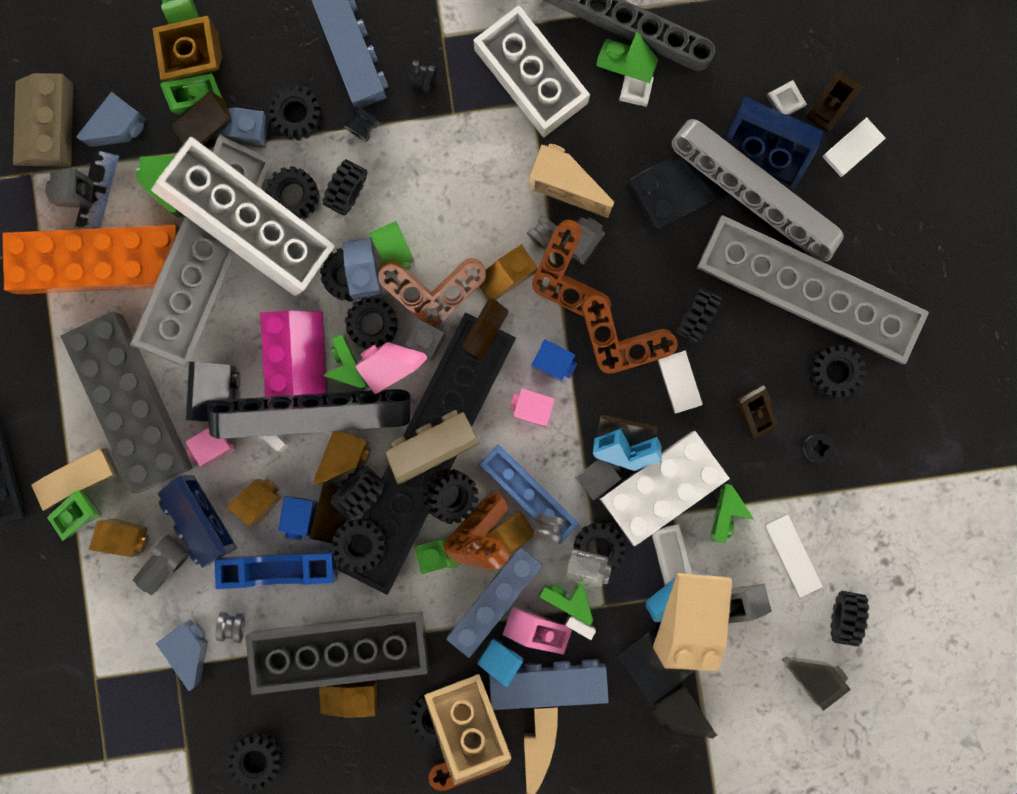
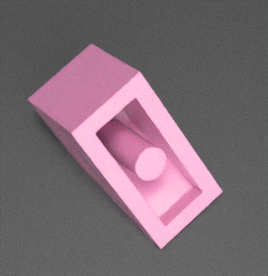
M386 342L378 348L372 345L360 355L363 359L355 368L372 391L377 394L417 370L428 357L423 352Z
M512 607L503 635L526 647L564 655L572 629L564 623Z

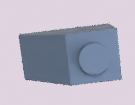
M111 92L76 137L89 147L129 142L132 137H137L141 133L146 119Z
M229 108L231 121L210 139L216 141L218 136L222 135L238 144L266 148L270 120L263 111Z
M372 238L343 242L344 267L350 296L353 299L382 294Z
M192 620L183 623L155 643L188 691L201 683L207 649V641L204 639L206 637L205 631L198 623H193Z

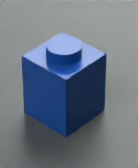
M544 339L531 367L562 382L564 376L570 379L577 363L572 361L575 354Z
M285 496L278 531L285 532V538L302 540V536L310 535L317 501Z

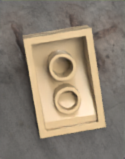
M549 144L548 147L541 145L529 177V189L608 218L614 201L569 154L564 153V148L555 144Z
M677 573L653 645L664 668L718 671L727 644L732 589L730 577Z
M479 674L424 695L454 785L509 764L511 756Z

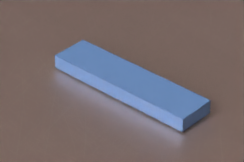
M497 444L478 464L538 524V513L566 519L565 525L561 527L562 541L558 542L559 544L580 525L500 445Z

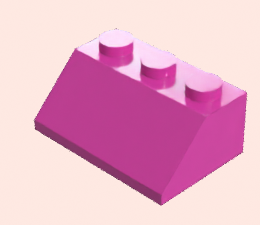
M290 310L260 312L265 397L328 393L327 377L323 376L326 374L323 312Z

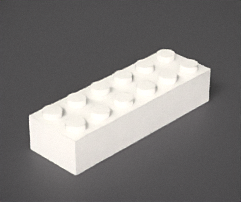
M192 137L188 139L151 189L152 192L293 296H297L305 290L335 247L329 240Z

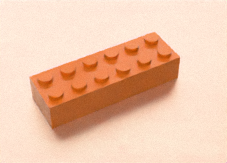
M176 225L3 233L4 290L18 295L154 288L179 227Z

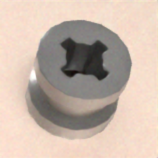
M541 215L536 227L530 228L526 234L546 251L557 226Z
M538 513L537 520L539 525L534 530L533 536L561 542L562 535L560 531L561 527L565 525L566 519Z
M220 612L216 624V640L232 639L234 643H241L245 630V615L238 613L235 616H229L227 612Z

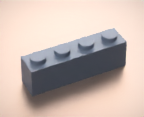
M312 0L354 108H362L385 99L384 89L388 88V84L383 71L377 73L373 64L378 62L373 46L367 47L363 39L368 34L362 19L356 21L353 11L358 10L355 1Z
M521 546L516 549L448 634L446 640L470 658L542 568V563Z
M598 659L582 660V665H570V661H556L550 667H542L541 663H526L524 668L518 669L508 687H505L490 675L492 709L503 710L608 703L606 666L604 663H599Z

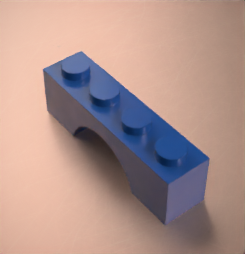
M333 551L222 557L214 560L215 588L233 589L272 584L309 585L334 583L338 580L337 561L334 558L335 553Z

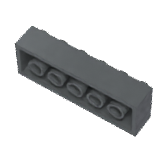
M112 311L61 335V339L131 493H142L193 469L139 349L130 345L133 335L124 316Z
M423 611L252 631L245 636L251 695L427 674L429 671Z

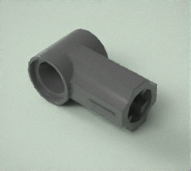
M168 534L154 547L151 552V558L133 578L136 586L150 595L155 594L168 576L178 570L189 557L188 550Z

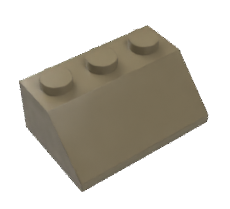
M33 73L16 81L14 166L71 167L74 83L63 74Z
M457 410L452 411L441 417L443 423L432 427L431 423L415 430L417 436L406 440L405 436L389 443L391 449L385 451L398 484L404 483L480 444L464 412L458 414Z

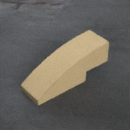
M98 449L52 472L31 486L42 510L45 511L64 502L75 491L86 492L119 474L108 449Z
M557 706L535 707V733H524L527 794H536L550 765L557 734Z

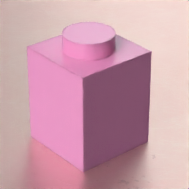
M521 388L520 395L514 393L509 410L514 411L513 417L546 427L554 398Z
M209 428L185 442L189 448L186 450L188 457L195 465L198 463L200 467L208 466L236 449L230 438L217 439L210 436Z

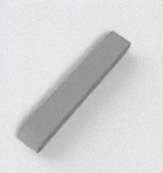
M688 120L673 138L672 147L678 155L807 254L822 262L829 261L843 240L842 231L698 120Z

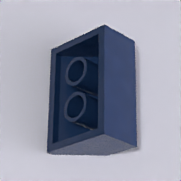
M744 97L724 140L790 191L794 192L819 148L823 131Z
M194 475L178 476L157 493L161 499L159 505L162 511L167 516L170 515L176 524L173 528L181 540H186L190 547L188 553L196 565L200 564L202 568L214 563V560L222 558L238 548Z

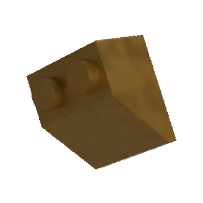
M209 16L152 28L160 80L162 82L219 69L222 60L219 34Z

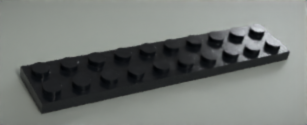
M465 312L403 435L406 440L417 436L415 430L431 423L432 427L443 423L441 417L457 410L458 414L464 412L472 427L516 337L499 329L484 357L478 359L462 349V344L477 320L476 317ZM457 456L400 484L397 483L389 463L382 477L384 488L381 489V495L376 497V502L370 504L371 507L365 510L361 518L375 522L374 524L382 529L381 531L386 537L385 544H387L384 552L385 555L375 567L364 572L348 571L347 568L340 566V562L336 570L388 595L429 514L428 509L423 504L426 500L422 499V493H428V491L423 489L425 484L430 486L431 481L428 478L430 476L436 478V471L444 472V468L451 469ZM355 534L348 544L349 550L355 556H365L370 550V541L363 534Z

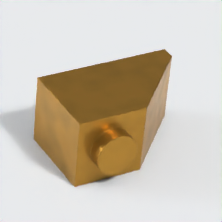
M520 244L485 270L486 277L479 288L487 300L491 297L497 300L533 276L538 267L524 246Z
M333 431L313 482L323 484L357 469L361 463L366 464L371 453V448L368 447L370 441L345 431Z
M267 478L264 481L262 479H255L226 507L248 526L259 524L281 500L282 497L277 493L280 489Z
M519 511L489 531L485 537L500 540L509 554H511L533 537L534 530L522 512Z
M116 518L97 521L89 550L127 557L138 556L140 552H144L148 543L147 527Z
M377 680L319 687L321 714L350 718L375 716L378 711Z

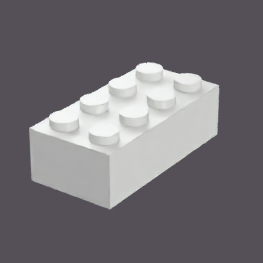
M520 5L474 39L475 52L543 138L588 104L590 97L588 91Z
M693 431L663 451L660 462L638 469L600 496L599 499L630 543L636 546L726 482L729 477L696 431Z

